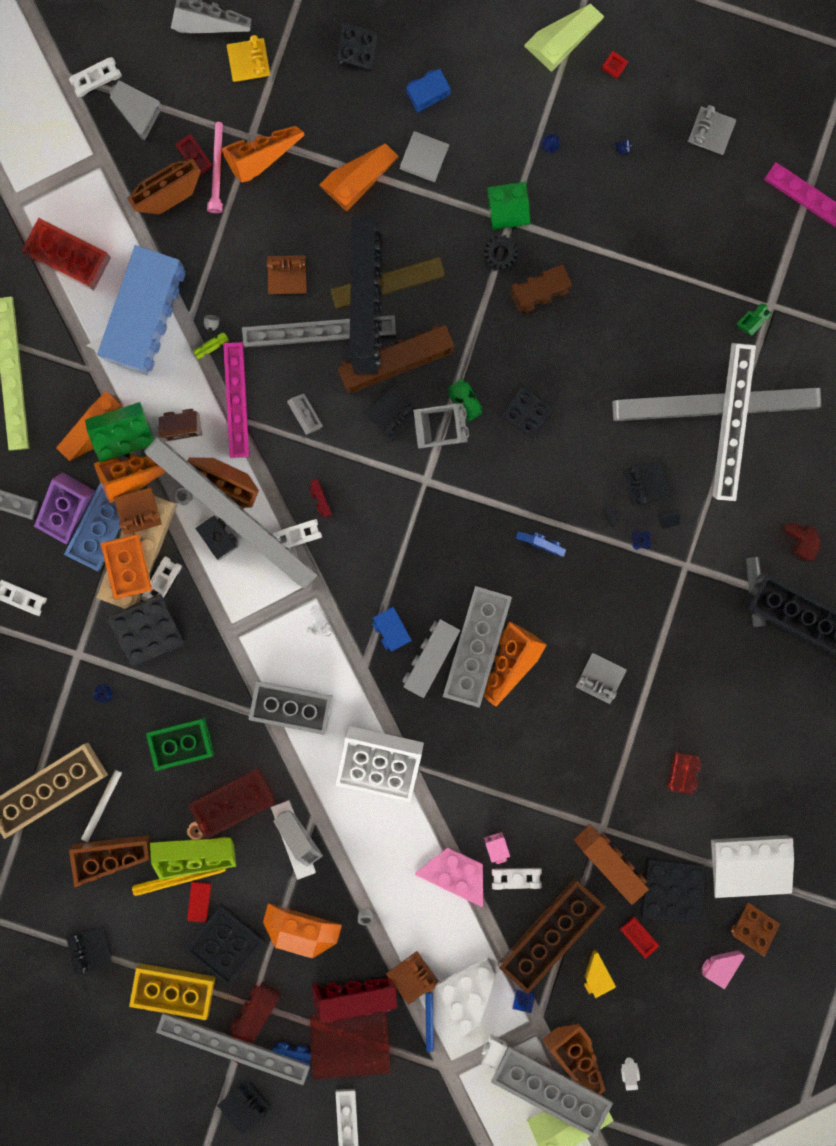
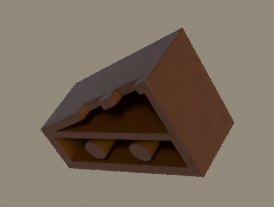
M562 264L542 272L541 275L535 278H527L526 282L520 285L517 283L513 284L510 289V295L519 313L523 311L528 313L535 309V305L540 303L545 305L551 302L554 296L559 295V297L568 294L572 283Z

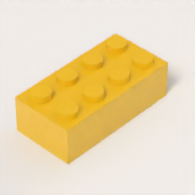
M140 963L136 968L129 1007L207 1020L216 977Z

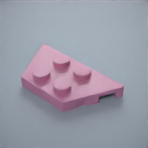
M447 847L438 856L431 859L429 863L416 871V876L480 907L483 906L482 863Z

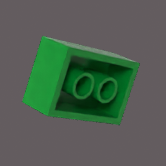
M141 402L85 420L87 433L100 462L146 448L154 441L153 433Z
M206 718L146 733L155 771L215 755Z

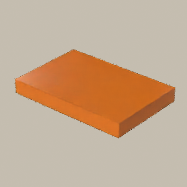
M139 534L100 543L114 600L153 591Z

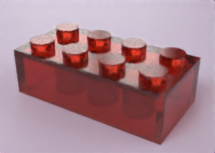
M39 217L21 250L26 257L93 291L111 259L107 252Z
M259 767L188 804L206 840L274 805L277 801Z

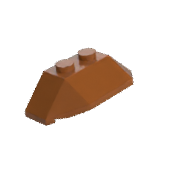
M193 158L187 161L172 163L142 181L127 199L135 212L161 214L193 194L201 171Z
M188 458L187 461L242 509L253 507L259 490L247 473L215 458Z

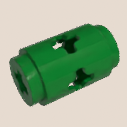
M464 379L455 382L447 388L454 404L461 403L466 409V422L475 419L483 413L481 410L482 406L469 383L465 382Z

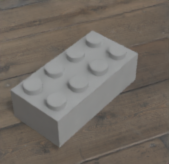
M257 681L248 720L325 735L333 695Z

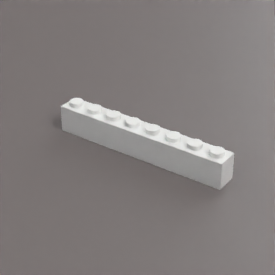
M732 343L712 495L718 500L736 501L756 350V346L751 344Z

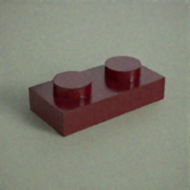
M191 134L175 144L186 161L193 158L201 171L199 176L213 167Z
M318 479L310 481L312 486L309 487L312 497H316L319 504L316 505L319 515H324L325 518L333 516Z

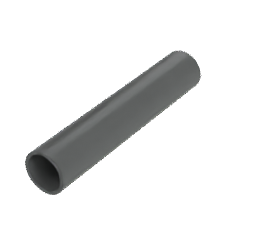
M759 557L746 558L749 594L759 574H761ZM752 614L753 627L767 626L765 620Z

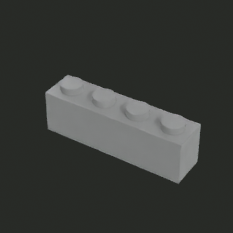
M441 619L439 622L434 621L430 632H432L430 639L425 638L420 647L423 649V652L420 656L416 655L411 664L414 666L412 672H407L402 681L405 683L404 688L422 698L428 692L460 632L459 629Z

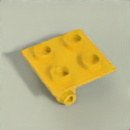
M254 35L250 37L249 41L227 44L233 82L271 76L264 38L258 39V36Z

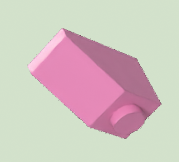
M500 832L485 837L484 840L491 862L499 864L507 861L510 855L503 833Z
M739 950L711 956L710 960L707 959L704 962L702 974L725 989L745 956Z

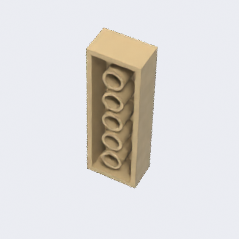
M156 496L154 498L162 525L124 535L122 530L119 537L140 535L149 576L177 507V504ZM106 571L96 598L125 609L139 603L143 593L114 600Z
M83 744L0 796V833L4 839L108 776L90 744Z

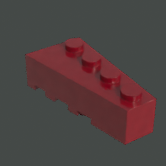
M391 978L365 980V984L348 981L346 985H336V982H329L328 986L319 987V983L312 984L313 1005L321 1023H331L334 1020L343 1018L351 1019L359 1015L367 1016L380 1011L388 1012L391 1009L397 1008L396 987Z

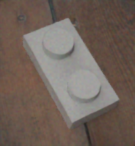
M305 394L298 395L287 401L306 435L323 427Z

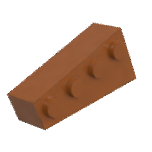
M591 824L573 839L631 905L649 890L645 885L647 881L640 873L636 875L633 872L634 866L628 860L624 862L620 858L623 854L616 846L611 848L609 845L611 841L604 833L600 835Z
M150 835L73 844L69 853L74 888L149 860L151 857Z

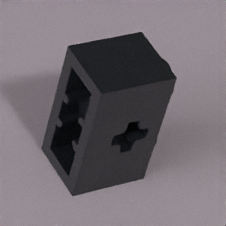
M214 515L195 529L215 558L220 561L238 548L236 545L238 541L232 532L228 534L225 529L227 527L226 523L220 517L217 518ZM215 533L222 534L221 541L214 540L216 538Z

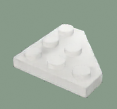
M487 958L435 984L460 1037L478 1029L496 976Z

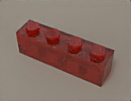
M261 982L259 986H254L250 993L252 999L249 1003L245 1001L240 1010L243 1014L239 1020L235 1018L230 1027L232 1032L229 1036L253 1044L281 996L279 991L264 982Z

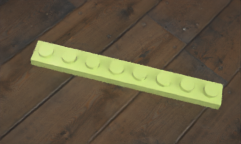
M13 297L0 298V374L8 449L12 451L29 449L14 299Z

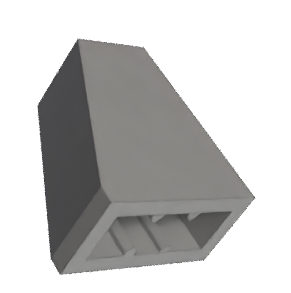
M118 80L117 84L113 85L110 90V98L140 138L145 140L162 109L160 101Z
M290 810L280 813L277 819L273 821L296 860L308 867L323 856L296 815Z

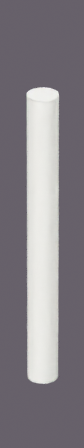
M115 769L81 838L83 841H89L122 774L121 771Z

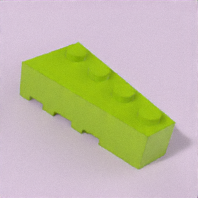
M231 837L150 843L151 865L160 880L236 867L235 847Z

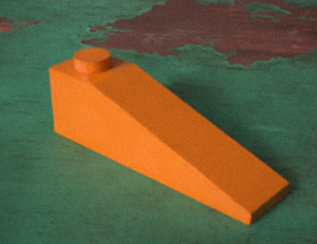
M385 143L332 171L319 186L347 212L399 156Z
M105 391L56 449L70 462L90 452L94 447L87 433L85 420L123 408V406L111 394Z
M512 622L508 623L500 637L498 644L501 646L498 656L495 655L493 660L496 662L494 670L489 674L483 695L494 706H498L534 666L547 646L536 635Z

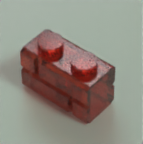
M675 751L667 789L673 792L693 795V791H697L698 788L696 774L701 771L702 761H699L700 757Z

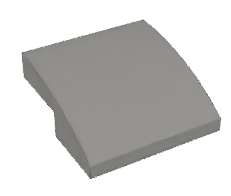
M414 131L400 169L435 182L450 144Z

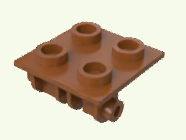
M306 255L268 256V294H307Z
M152 487L114 498L120 518L119 525L123 529L124 535L162 525Z
M747 903L737 925H734L730 932H732V936L765 957L780 923L750 903Z
M418 951L386 973L408 1005L427 991L431 992L435 988V984L439 982Z

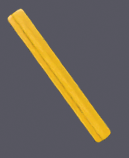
M226 868L163 880H151L134 885L132 892L134 896L219 874L225 872Z

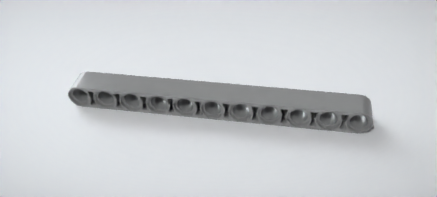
M820 388L750 392L747 413L821 408ZM725 393L612 401L613 420L626 421L723 415Z
M156 437L144 451L155 463L303 589H306L318 575L293 551L281 545L283 543L161 438Z

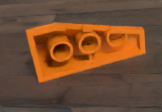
M297 126L274 131L272 136L269 137L256 136V140L251 142L237 141L221 148V151L234 176L241 182H247L261 174L305 135Z
M137 454L130 455V458L127 459L116 457L94 463L100 483L110 503L115 502L114 498L138 491L166 473L149 456L137 457Z

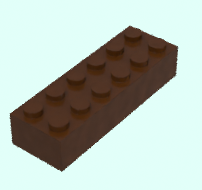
M438 324L431 327L429 332L423 333V331L413 334V338L409 340L403 338L395 341V345L387 347V345L382 346V349H379L382 366L378 367V374L355 375L350 360L342 362L341 366L338 367V371L347 394L454 353V344L447 326Z
M574 878L498 962L499 969L529 994L606 906L578 879Z

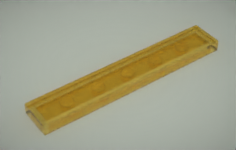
M440 257L384 273L383 278L380 279L383 290L382 295L445 277ZM351 284L330 289L336 309L350 305Z

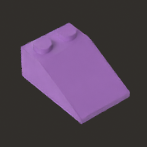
M62 472L52 479L34 527L66 545L69 544L95 494V490Z

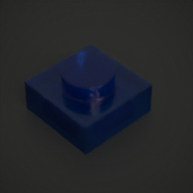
M516 988L512 1009L531 1013L535 992L527 994L524 990Z

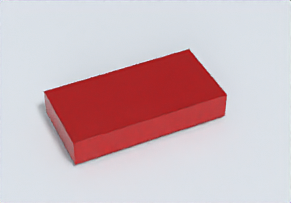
M192 881L187 921L207 923L212 883Z
M634 916L619 928L645 959L659 947V944Z

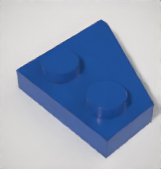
M518 532L515 538L564 557L566 549L560 547L561 543L551 539L548 542L545 540V536L539 533L530 535Z

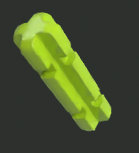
M221 333L217 338L214 337L202 344V347L195 348L193 353L197 359L205 356L204 354H209L218 349L221 344L228 343L229 339L225 333Z

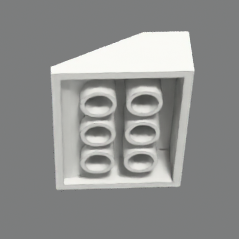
M349 726L336 785L410 802L424 743Z
M788 835L711 840L715 898L792 894L794 868L793 838Z

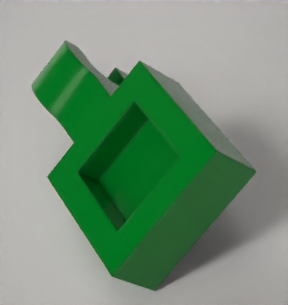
M761 303L754 312L748 311L736 325L740 330L752 336L765 323L763 319L770 317L771 312L766 310L768 308L767 305Z

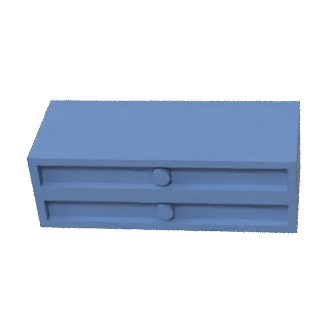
M137 245L134 246L97 353L100 358L148 375V372L153 370L155 363L153 358L155 353H158L161 343L159 341L161 335L164 336L167 325L165 323L167 317L170 318L172 315L173 300L177 299L180 290L178 288L180 281L183 282L186 274L184 266L178 259Z

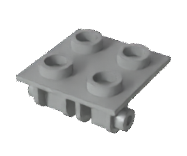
M708 105L707 108L701 106L688 142L723 155L736 119L715 112V107Z
M592 653L576 688L610 704L612 699L615 698L616 691L627 670Z

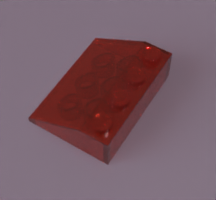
M380 1011L367 1016L359 1015L351 1019L343 1018L334 1020L331 1023H321L318 1015H310L313 1080L391 1074L387 1012Z

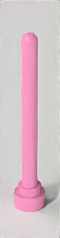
M219 121L215 123L212 198L207 203V211L211 213H221L223 209V203L219 199L223 124Z

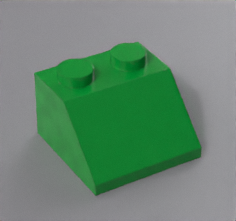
M526 182L487 188L492 230L530 225Z

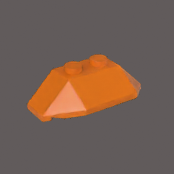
M268 903L263 924L275 948L309 958H314L337 944L342 924Z

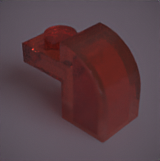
M793 522L792 524H785L782 532L798 539L792 554L808 562H813L821 545L820 536L816 529L809 525L805 526L804 530H802V526Z

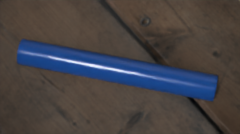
M426 992V1051L433 1052V992Z

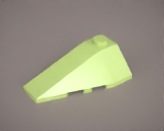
M588 4L537 31L524 46L552 72L604 16L594 6Z
M545 1111L527 1119L538 1146H576L590 1137V1135L549 1113L547 1114ZM609 1112L600 1129L613 1122Z

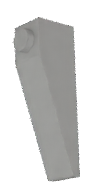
M176 0L171 29H175L177 32L216 33L250 31V18L232 10L223 11L214 2L210 5L202 0Z

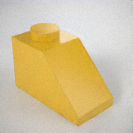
M594 949L585 973L587 982L584 985L589 995L593 993L595 998L616 988L597 950Z

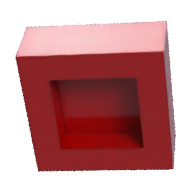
M612 51L601 69L618 79L629 61Z

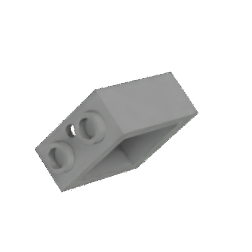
M463 404L413 410L418 448L468 442L469 430L465 423L467 414ZM454 410L457 438L432 442L429 414Z

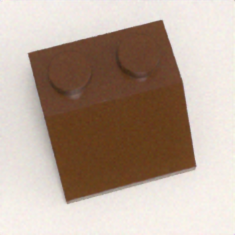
M194 409L182 410L180 414L166 412L163 413L164 416L159 417V438L165 442L203 436L200 415Z

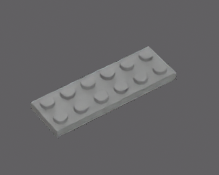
M475 586L443 697L480 708L512 599L511 596Z
M508 1046L491 1079V1083L593 1138H596L613 1104L611 1100L510 1046Z

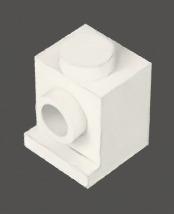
M489 1034V1044L486 1043L481 1052L483 1055L481 1063L488 1068H492V1066L498 1068L508 1048L507 1042Z

